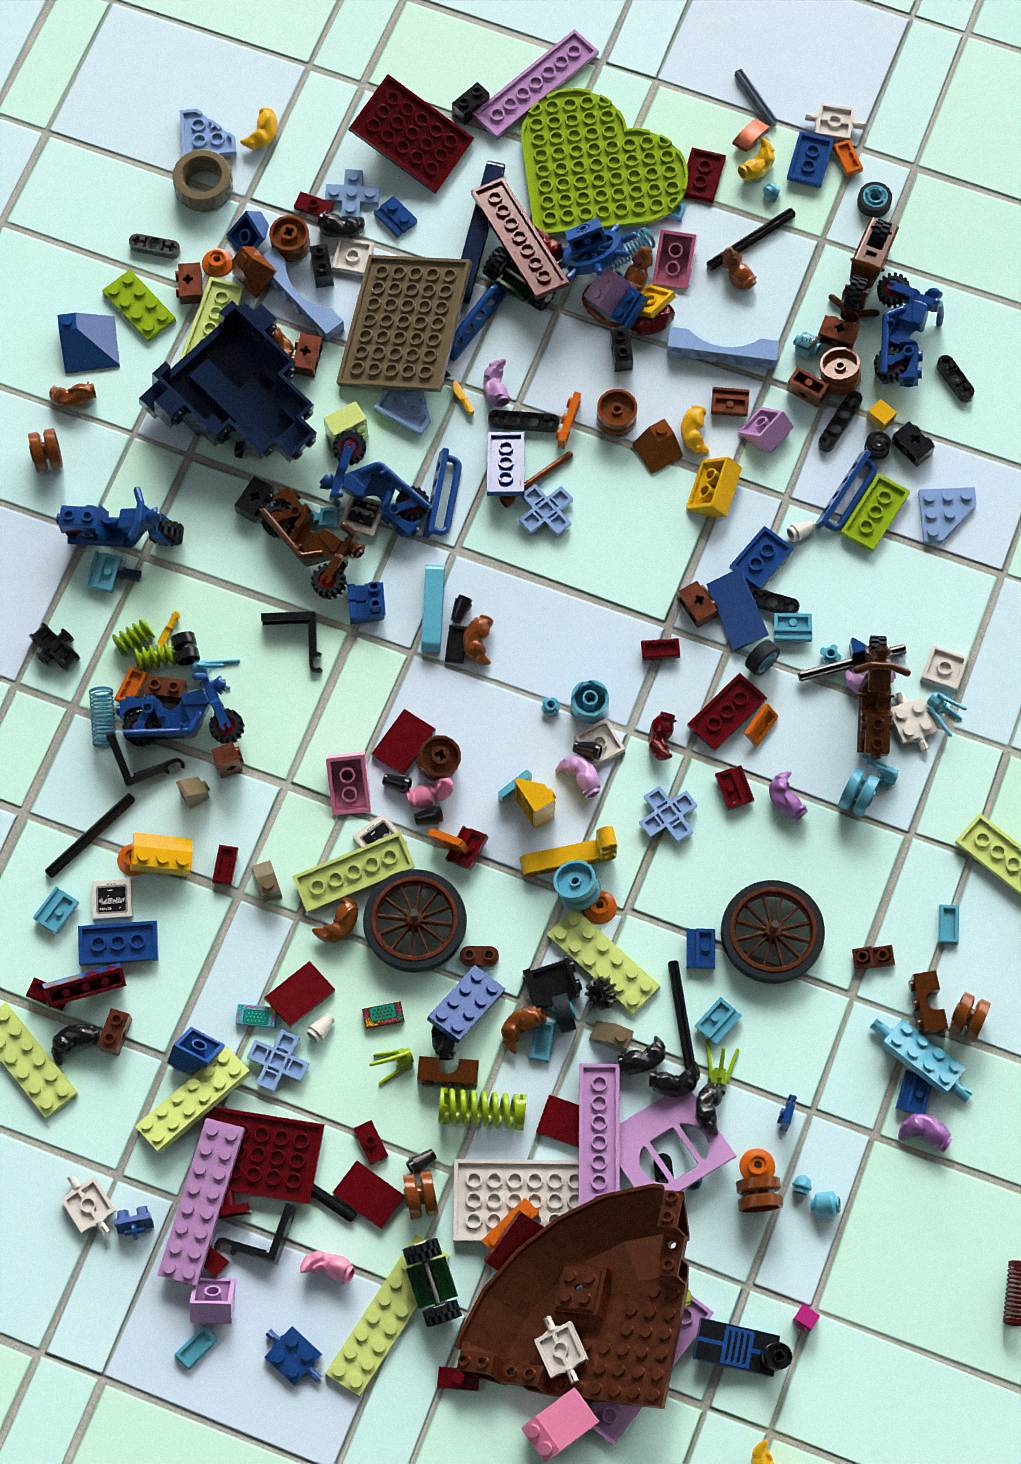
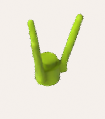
M706 1039L708 1079H711V1083L726 1086L727 1082H730V1075L736 1062L739 1048H736L726 1073V1069L723 1068L726 1048L723 1047L719 1068L715 1067L713 1071L710 1042Z
M400 1048L373 1054L374 1057L394 1056L369 1063L370 1067L396 1060L398 1066L402 1065V1067L378 1083L379 1085L384 1084L402 1071L410 1068L409 1064L414 1063L410 1048Z

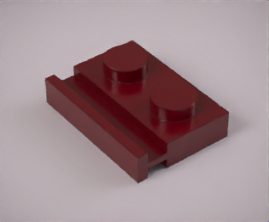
M741 765L715 773L714 776L727 810L754 802L755 799Z
M462 826L457 838L462 839L469 848L467 853L464 854L450 849L445 859L447 862H452L471 871L489 837L487 834Z

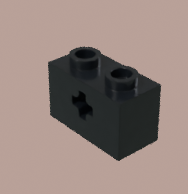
M476 82L452 102V115L463 125H466L473 119L472 113L490 99V93L481 84Z
M327 243L309 246L316 288L334 286Z
M629 328L610 329V345L614 371L633 370L634 360Z
M910 421L895 432L891 443L916 467L931 456L935 448L933 441L929 437H925L919 427L915 424L913 425Z
M254 476L234 504L236 513L255 523L258 518H261L260 511L274 500L273 486Z

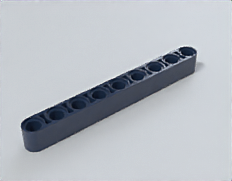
M487 160L480 186L504 177L505 164ZM477 204L474 207L461 259H470L472 262L463 299L465 304L470 303L490 229L488 221Z

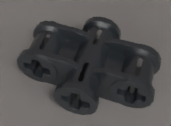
M42 622L40 624L41 627L35 633L29 635L30 639L42 649L40 652L35 653L36 657L45 666H48L49 661L53 659L64 671H69V667L76 660L79 661L81 659L67 645L69 642H73L74 638L64 628L56 635Z

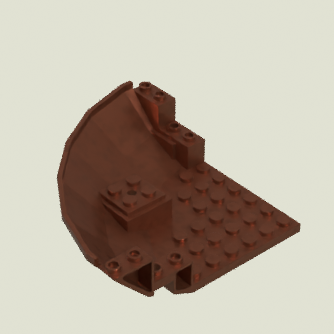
M647 1184L602 1194L556 1217L518 1247L482 1288L456 1339L455 1348L461 1350L456 1370L500 1385L522 1386L528 1391L548 1396L562 1397L575 1387L582 1398L588 1401L664 1409L689 1288V1264L684 1260L687 1241H690L684 1191L665 1190L663 1184ZM676 1243L675 1247L671 1248V1245ZM578 1285H582L580 1291H576ZM547 1316L552 1317L555 1326H561L569 1321L573 1322L589 1359L574 1369L579 1379L574 1384H571L567 1373L550 1378L534 1341L548 1330L543 1320Z

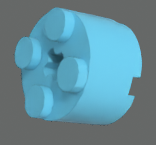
M596 680L578 683L571 693V711L578 720L590 724H595L603 719L609 708V694L606 687Z

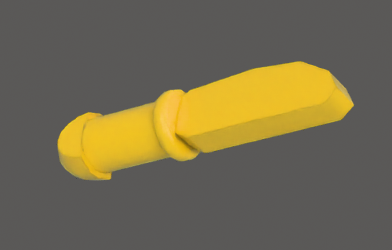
M454 381L452 386L454 394L465 408L466 413L473 415L474 408L469 403L459 383Z
M174 611L171 614L172 616L168 624L165 625L157 643L161 648H163L165 642L167 643L172 631H174L173 628L178 619H180L178 611Z

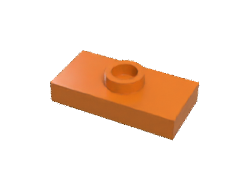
M850 139L833 145L835 155L846 177L863 172L864 168Z
M130 666L114 700L120 703L119 699H125V696H136L138 698L149 674Z
M764 704L743 734L753 745L758 746L779 716L769 704Z
M430 828L428 832L430 838L446 850L454 849L466 854L469 849L467 844L460 838Z

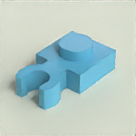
M338 507L320 508V513L314 510L310 513L311 516H314V524L312 526L319 523L321 528L339 527L340 509Z

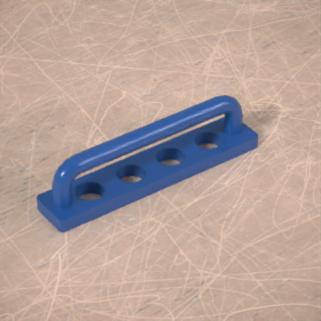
M497 284L490 285L456 329L449 357L451 360L456 361L506 297V291ZM490 299H493V300H494V304H493V305H491V306L486 305V303H487ZM479 312L484 314L482 319H476ZM469 325L474 328L472 332H465ZM458 339L463 341V344L460 346L455 345Z
M445 447L438 455L429 501L430 505L423 532V537L429 538L432 534L438 536L446 535L451 528L462 464L457 457L449 455V449ZM447 462L454 464L455 468L443 528L435 527L443 480Z
M868 450L859 454L815 523L818 529L825 526L831 531L841 530L877 474V467L868 458L871 454ZM865 464L870 469L869 474L837 524H833L829 521V518Z

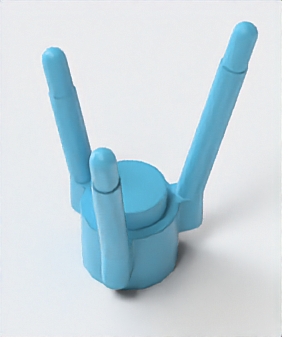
M240 659L195 660L192 673H206L209 675L210 668H224V664L239 663Z
M935 692L927 700V705H929L927 709L934 715L947 735L952 737L948 727L936 711L941 712L945 709L954 717L962 720V717L948 707L946 702L964 711L967 708L945 697L942 693Z
M861 755L868 760V765L882 771L880 778L883 781H879L878 785L888 787L889 783L895 784L899 770L887 766L876 759H870V756Z

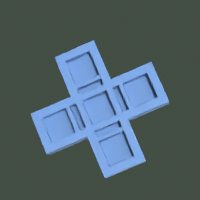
M345 169L344 185L326 184L325 200L334 204H342V220L359 218L361 205L379 206L380 187L362 186L363 170Z
M534 484L524 492V496H521L531 510L519 518V523L531 535L544 524L557 537L571 526L572 523L561 511L573 502V497L562 486L549 496H546Z
M660 785L644 795L643 798L653 810V813L640 820L639 825L650 839L664 829H667L676 843H679L693 833L692 828L683 817L696 809L698 805L687 790L672 800L669 799Z
M281 1029L273 1047L254 1040L247 1059L264 1066L256 1082L258 1086L275 1093L283 1075L302 1082L310 1064L293 1056L300 1040L299 1036Z

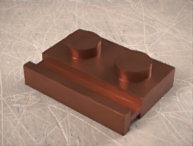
M713 387L711 414L747 417L750 390Z

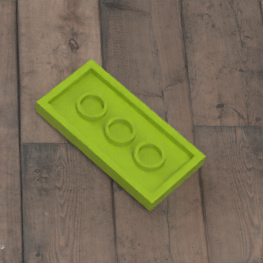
M131 269L102 290L105 297L147 342L151 341L176 321V317Z
M878 473L840 534L873 552L909 496L910 490Z

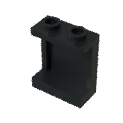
M568 956L564 957L562 961L534 970H530V968L522 970V976L533 1006L541 1007L542 1009L553 1006L552 997L565 993L569 1000L580 997V991L583 990L579 979H575V965L573 961H569Z

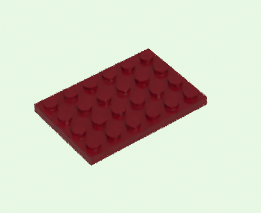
M389 74L386 75L348 129L434 194L437 193L474 140V137Z
M214 1107L204 1115L202 1129L206 1118L246 1129L227 1191L310 1205L325 1124Z

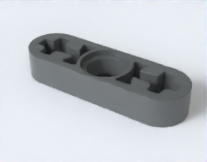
M138 233L131 235L129 238L130 248L134 252L170 259L177 258L181 253L180 245L175 240ZM158 243L160 246L158 249L153 250L150 248V245ZM175 247V250H173L172 252L169 251V249Z

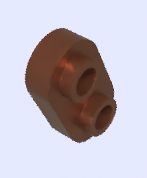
M465 946L460 951V961L467 967H473L474 965L477 967H492L499 960L498 950L493 946ZM470 952L473 954V956L471 958H467L466 954ZM487 953L493 954L491 958H487L485 955Z

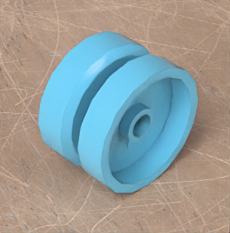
M855 768L837 806L847 810L850 808L853 800H855L853 813L863 817L877 792L876 788L880 779L870 775L865 784H861L865 773Z
M581 860L568 861L561 865L554 875V887L563 905L576 911L586 910L599 899L601 885L592 866L587 862Z

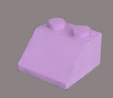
M607 267L603 269L602 275L595 277L584 297L612 315L629 286L634 289L638 287Z
M760 407L738 433L758 450L771 453L789 435L794 426L784 411Z
M200 1278L198 1287L193 1286L190 1322L199 1324H232L235 1278Z

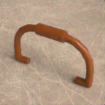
M590 283L582 294L583 306L586 308L587 313L601 324L604 323L611 327L623 326L618 322L607 321L603 315L587 304L584 294L590 287Z

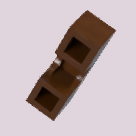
M936 970L913 974L908 981L910 992L914 994L912 1005L914 1011L918 1013L919 1019H916L918 1031L921 1030L924 1036L945 1033L948 1029L945 1009L935 1010L927 1004V997L938 994L940 991Z
M419 1056L417 1083L427 1088H431L433 1085H441V1088L451 1089L453 1086H459L464 1090H473V1087L477 1088L479 1060L459 1059L457 1070L446 1074L439 1068V1057Z

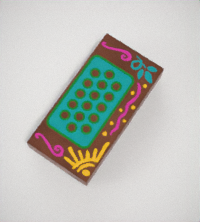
M401 1001L362 1009L366 1029L405 1022Z

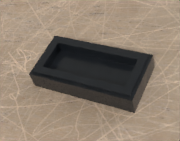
M449 625L445 662L464 664L463 636L467 626Z

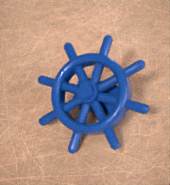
M599 217L565 231L569 246L562 247L564 251L563 261L557 264L561 270L564 268L568 270L569 273L565 277L569 282L576 275H588L596 272L600 276L603 274V269L613 264L619 257L628 258L630 256L629 251L623 250V244L636 239L637 233L631 232L620 237L617 233L621 228L620 224L616 223L610 230H604Z

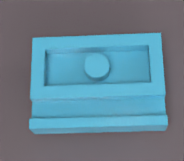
M95 551L85 583L86 588L91 587L95 590L112 593L117 579L118 568L122 563V556Z
M774 613V641L812 642V613Z
M55 887L33 916V919L57 935L80 903L66 892Z
M720 996L694 1027L716 1046L741 1019L742 1014H739L735 1008Z

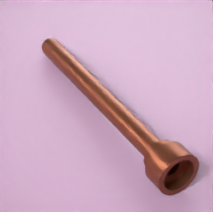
M568 451L524 482V492L571 459L573 453ZM499 496V500L505 508H509L514 504L515 498L518 496Z

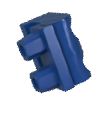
M369 582L358 586L347 584L350 625L384 620L386 613L383 582Z

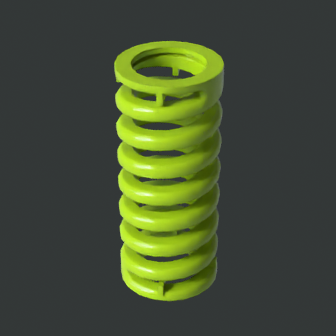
M441 1088L438 1124L449 1125L448 1118L450 1113V1120L453 1125L458 1124L461 1114L463 1126L469 1124L472 1116L474 1127L479 1126L482 1118L483 1126L488 1128L493 1117L494 1127L499 1129L504 1116L505 1128L511 1129L515 1115L513 1130L524 1131L527 1094H520V1098L518 1094H513L509 1110L508 1093L502 1094L499 1106L497 1092H492L488 1107L487 1092L482 1091L477 1108V1093L475 1090L470 1091L466 1108V1091L464 1089L459 1091L456 1104L455 1090L451 1088L448 1091V1088Z

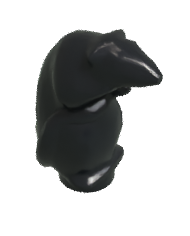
M325 211L324 214L321 213L319 215L317 227L320 228L322 234L328 237L352 238L363 232L365 220L363 217L348 218L344 221L339 215L327 214V211Z
M74 1024L60 1030L52 1039L51 1053L56 1063L62 1065L64 1054L67 1055L75 1046L85 1048L97 1045L100 1038L99 1029H94L92 1025Z
M433 1025L431 1035L435 1054L438 1055L439 1060H453L456 1054L454 1051L455 1041Z
M654 1036L653 1043L648 1045L643 1052L637 1049L631 1050L626 1054L621 1052V1055L617 1056L620 1071H625L627 1075H634L657 1067L665 1059L666 1046L658 1036Z
M693 1061L691 1068L683 1071L679 1076L669 1072L650 1071L649 1087H652V1091L664 1096L680 1097L695 1090L700 1079L698 1064L696 1061Z
M717 1083L706 1084L699 1091L696 1098L695 1118L701 1125L700 1129H704L713 1135L718 1134L716 1107L721 1103L722 1097L725 1095L722 1086Z

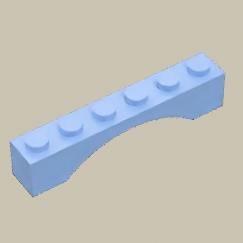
M272 248L263 255L277 270L269 281L271 286L281 292L280 294L285 301H290L295 312L301 313L304 316L305 322L315 328V332L319 337L329 342L344 330V321L332 308L315 305L297 293L287 276L286 260L275 248Z
M670 326L667 354L673 357H689L693 360L706 359L710 362L721 361L727 364H743L747 367L759 366L764 369H775L779 341L761 338L744 346L722 347L703 341L689 329Z

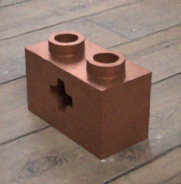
M200 262L178 264V271H175L176 282H179V287H176V297L180 298L181 305L200 303L203 297Z
M825 315L818 338L822 344L834 348L846 347L852 350L860 326L854 322L840 320L836 316Z
M301 333L300 338L296 339L294 350H296L295 356H291L295 361L294 374L315 378L323 349L322 337Z
M797 367L788 380L786 391L818 408L828 393L829 384Z
M695 581L679 590L677 599L698 628L716 618L718 607L715 601L710 600L707 596L708 592L705 586Z
M147 675L144 694L145 696H156L162 703L179 704L180 696L187 693L188 687L183 679Z
M233 741L211 749L221 779L243 771L241 764H244L239 746L235 747Z
M113 1008L110 1009L97 1043L101 1051L117 1056L120 1055L133 1020L129 1013Z

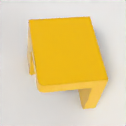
M880 399L868 410L866 418L883 432L895 421L897 412Z

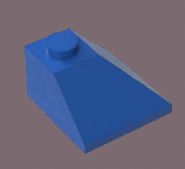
M245 211L226 235L237 252L242 246L255 247L257 249L266 239L269 224L261 211Z
M190 1027L173 1044L167 1063L183 1072L206 1067L222 1051L225 1044Z

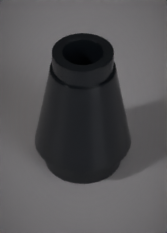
M459 594L458 598H455L450 620L461 624L473 606L471 604L473 600Z
M575 741L573 752L592 761L595 759L599 760L602 754V745L598 744V742Z
M385 774L382 784L404 794L410 792L409 788L412 787V778H408V775Z
M432 806L415 813L414 820L416 825L439 824V822H443L441 807Z
M432 1149L409 1157L406 1166L411 1174L420 1175L437 1159L436 1154Z

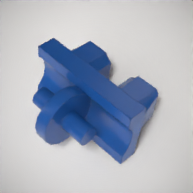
M147 1206L136 1208L137 1215L130 1216L129 1211L126 1209L119 1210L117 1212V1219H114L117 1233H125V1236L133 1235L135 1241L139 1240L138 1234L145 1233V1229L154 1228V1222Z

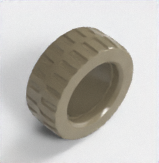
M205 149L191 151L182 156L173 169L172 179L176 196L187 208L200 212L215 210L221 207L231 196L233 190L232 172L227 160L217 152ZM198 172H211L220 179L216 187L206 192H196L187 187L188 180Z

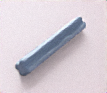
M736 70L735 78L768 125L771 127L776 125L777 117L744 70Z

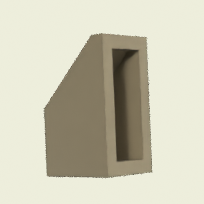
M198 776L176 782L179 792L189 809L210 798L208 784L205 780L201 782Z
M268 860L253 865L252 868L263 902L282 897L271 861Z
M596 1021L589 1040L626 1054L634 1031L615 1023Z

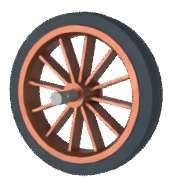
M421 869L400 871L381 881L370 894L363 914L364 934L372 951L388 966L404 972H425L446 963L459 949L467 927L465 905L456 888L442 876ZM417 886L416 907L411 909L403 888ZM421 887L435 891L419 912ZM401 890L410 912L407 913L391 901L389 897L396 891ZM438 895L448 904L423 915ZM386 901L406 917L379 914ZM447 910H450L452 914V923L425 920ZM378 919L404 922L382 932H379ZM425 925L449 927L451 929L447 938L443 940ZM406 927L392 947L383 940L382 936ZM409 931L412 932L409 954L405 955L395 951V948ZM421 931H426L442 944L429 952ZM414 933H419L427 952L426 954L411 955Z
M765 880L745 887L727 905L721 921V940L728 959L738 971L758 982L779 984L800 977L815 964L824 945L825 926L818 905L804 890L788 882ZM766 897L781 898L775 920L773 921L770 917ZM762 899L768 923L749 906L750 903ZM784 899L794 904L796 908L779 923L777 918L782 900ZM746 908L763 926L738 920V917L743 909ZM798 909H800L807 920L806 922L781 927ZM736 924L762 932L737 938ZM809 926L810 935L809 939L785 933L784 931ZM763 937L748 954L743 952L738 943ZM782 937L808 944V946L800 956ZM766 941L768 947L763 965L750 959L749 956ZM778 941L797 960L784 965ZM770 944L775 945L780 963L779 967L765 966Z

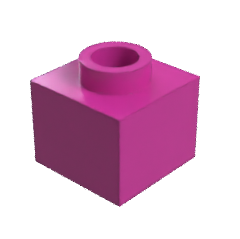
M803 1304L793 1318V1321L796 1322L795 1326L801 1331L805 1332L807 1330L810 1332L820 1315Z

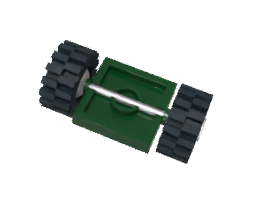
M501 246L496 247L492 254L488 256V260H486V264L483 266V274L520 301L525 302L528 299V304L537 310L543 311L546 309L557 292L536 300L517 268L511 262L512 260L505 249Z
M438 1239L422 1241L402 1249L407 1265L422 1263L406 1269L418 1308L435 1304V1306L422 1311L426 1326L432 1327L461 1317L462 1314L457 1299L443 1303L445 1300L458 1296L446 1256L429 1260L442 1254Z

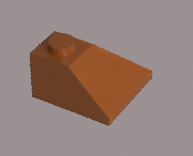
M242 246L232 259V274L254 298H258L277 270L255 247Z
M665 418L648 427L632 443V446L651 474L683 457L675 433Z

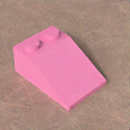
M661 229L652 284L688 289L698 235Z
M366 751L327 755L326 766L332 815L371 812Z
M574 1387L536 1415L521 1429L546 1463L598 1424L599 1420Z

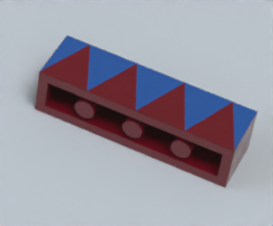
M119 963L41 984L49 1008L127 986L122 966Z

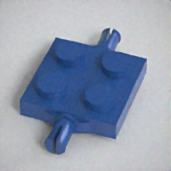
M291 1326L280 1337L272 1329L266 1333L265 1336L274 1344L264 1358L294 1386L307 1375L315 1383L319 1381L318 1379L322 1378L313 1368L323 1354L296 1328Z

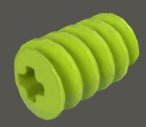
M139 619V626L132 623L133 630L127 626L125 628L126 634L120 630L119 637L115 634L112 635L113 642L121 655L123 650L127 654L129 653L128 647L136 648L135 643L142 646V639L149 642V635L154 639L156 638L147 622Z
M165 642L163 648L157 644L156 650L149 645L148 651L143 646L140 653L134 648L137 669L139 666L144 671L146 665L149 669H152L153 663L157 668H160L161 662L166 667L168 661L175 665L172 643L171 647H169Z

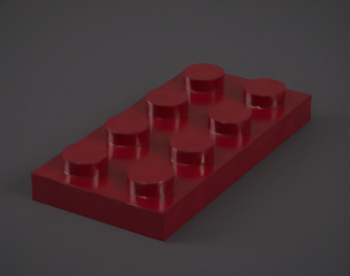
M739 673L687 723V727L715 752L767 701V697Z

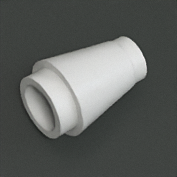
M812 520L792 524L787 528V536L790 541L799 542L816 529L815 524Z
M326 1014L310 1025L306 1033L316 1043L323 1041L335 1020L331 1015Z

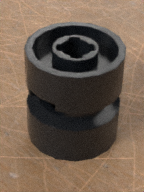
M180 632L171 637L177 665H191L195 660H200L194 632Z
M776 1342L763 1347L759 1354L761 1366L770 1372L785 1369L792 1361L790 1348L782 1342Z

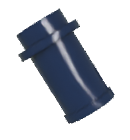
M126 566L119 567L117 578L140 582L142 570L129 569Z

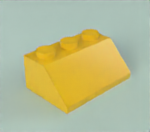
M730 457L701 460L686 509L712 518L726 517L742 467Z
M519 778L514 780V798L534 829L555 817L556 796L551 788L547 789L545 784Z
M134 832L130 871L188 877L192 867V839Z

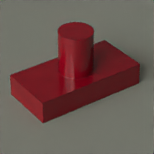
M227 1191L218 1219L251 1214L248 1202L235 1204L233 1191Z
M439 1366L437 1388L478 1392V1377L457 1371V1368Z

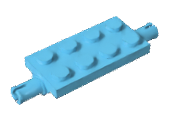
M876 1018L869 1027L884 1038L881 1044L883 1048L944 1096L947 1092H952L966 1103L973 1094V1092H970L960 1084L958 1080L966 1068L904 1019L895 1028L890 1029L879 1018Z

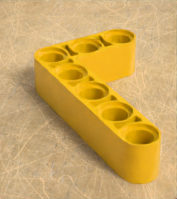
M604 826L597 829L595 840L520 856L523 876L533 877L556 872L561 865L573 860L585 861L591 865L615 859L617 857L618 844L614 827Z

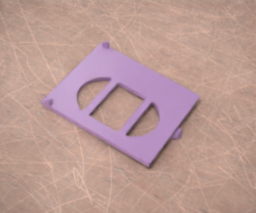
M693 1092L680 1097L664 1096L620 1123V1167L634 1187L655 1183L663 1184L665 1190L683 1191L737 1157L719 1130L717 1135H713L704 1129H700L701 1125L695 1118L696 1097ZM680 1125L696 1127L705 1135L709 1144L706 1160L701 1158ZM671 1129L675 1130L698 1164L697 1167L677 1179L672 1176L650 1143ZM643 1148L647 1149L669 1183L655 1182L644 1174L640 1166V1154Z

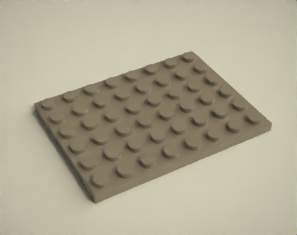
M369 255L336 380L337 385L441 392L472 267L471 260Z

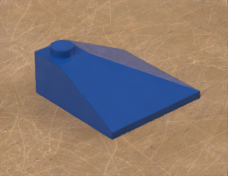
M77 312L57 315L65 373L120 366L114 316Z

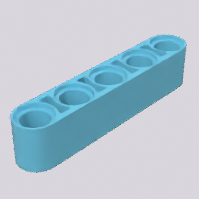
M426 565L421 652L441 651L445 565Z

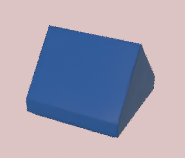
M852 637L849 644L850 657L863 655L865 647L868 646Z

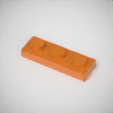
M574 391L573 397H569L566 406L568 408L567 414L563 413L561 419L562 429H558L555 440H558V447L562 449L566 447L581 403V393Z
M526 1198L481 1240L490 1251L518 1210L532 1219L539 1214V1211Z

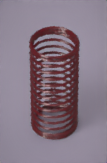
M1010 1260L1008 1261V1268L1010 1269L1007 1270V1277L1009 1278L1006 1279L1008 1283H1006L1007 1288H1005L1008 1292L1005 1293L1006 1297L1004 1299L1006 1301L1004 1304L1006 1306H1004L1005 1311L1003 1313L1005 1315L1002 1322L1007 1325L1021 1327V1315H1018L1021 1314V1310L1006 1308L1021 1309V1301L1007 1299L1021 1300V1296L1008 1295V1293L1021 1295V1287L1008 1285L1021 1286V1282L1009 1281L1010 1279L1021 1281V1277L1009 1276H1021V1273L1010 1272V1270L1021 1272V1261ZM1012 1288L1020 1291H1010L1008 1289ZM1011 1302L1020 1305H1009L1007 1303ZM1005 1312H1013L1018 1314H1008Z

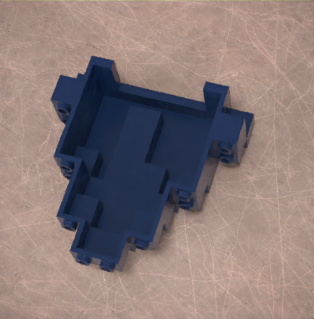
M232 300L219 312L218 326L172 368L166 361L152 373V386L139 397V404L154 419L159 417L169 428L174 425L178 426L183 421L198 437L203 435L214 447L218 444L222 445L226 440L232 438L243 450L248 447L260 460L264 456L267 458L277 450L290 463L293 459L295 461L298 460L303 454L302 451L306 447H312L316 442L317 432L305 421L313 415L314 404L290 382L294 378L295 361L272 339L276 335L277 318L262 304L253 310L246 302L238 306Z

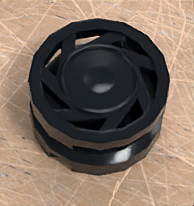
M874 431L867 436L864 451L868 450L871 452L869 458L872 460H883L889 454L892 445L891 439L884 432Z

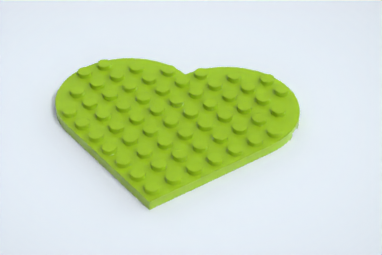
M567 88L547 94L546 98L540 102H536L530 108L528 115L523 121L521 145L532 224L550 236L566 235V230L598 217L604 230L611 229L616 223L620 224L621 228L651 224L672 213L685 195L688 184V168L681 151L672 144L670 139L662 134L652 133L649 129L627 128L621 111L612 104L611 100L602 94L597 95L588 89Z

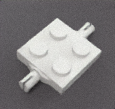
M820 102L816 115L808 113L805 115L806 121L815 122V135L834 140H849L854 128L865 129V123L855 121L854 107Z
M903 691L897 692L895 695L900 704L891 708L894 715L891 721H893V727L901 744L918 742L921 752L927 751L929 747L925 738L936 734L938 729L923 697L907 701Z
M72 1174V1179L69 1176L67 1180L73 1189L60 1200L82 1234L93 1227H98L102 1236H105L110 1230L104 1221L117 1212L96 1177L91 1178L87 1182L79 1183L75 1174Z
M547 1316L543 1320L548 1330L534 1341L550 1378L567 1373L571 1384L579 1381L574 1369L589 1359L573 1322L569 1321L561 1326H555L552 1317Z

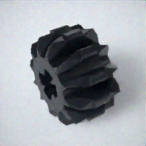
M603 976L593 978L586 985L585 988L588 991L584 995L589 997L587 1003L592 1002L593 1008L599 1007L601 1011L611 1008L613 1003L617 1002L618 999L615 995L619 991L614 990L615 983L610 984L611 978L604 979Z

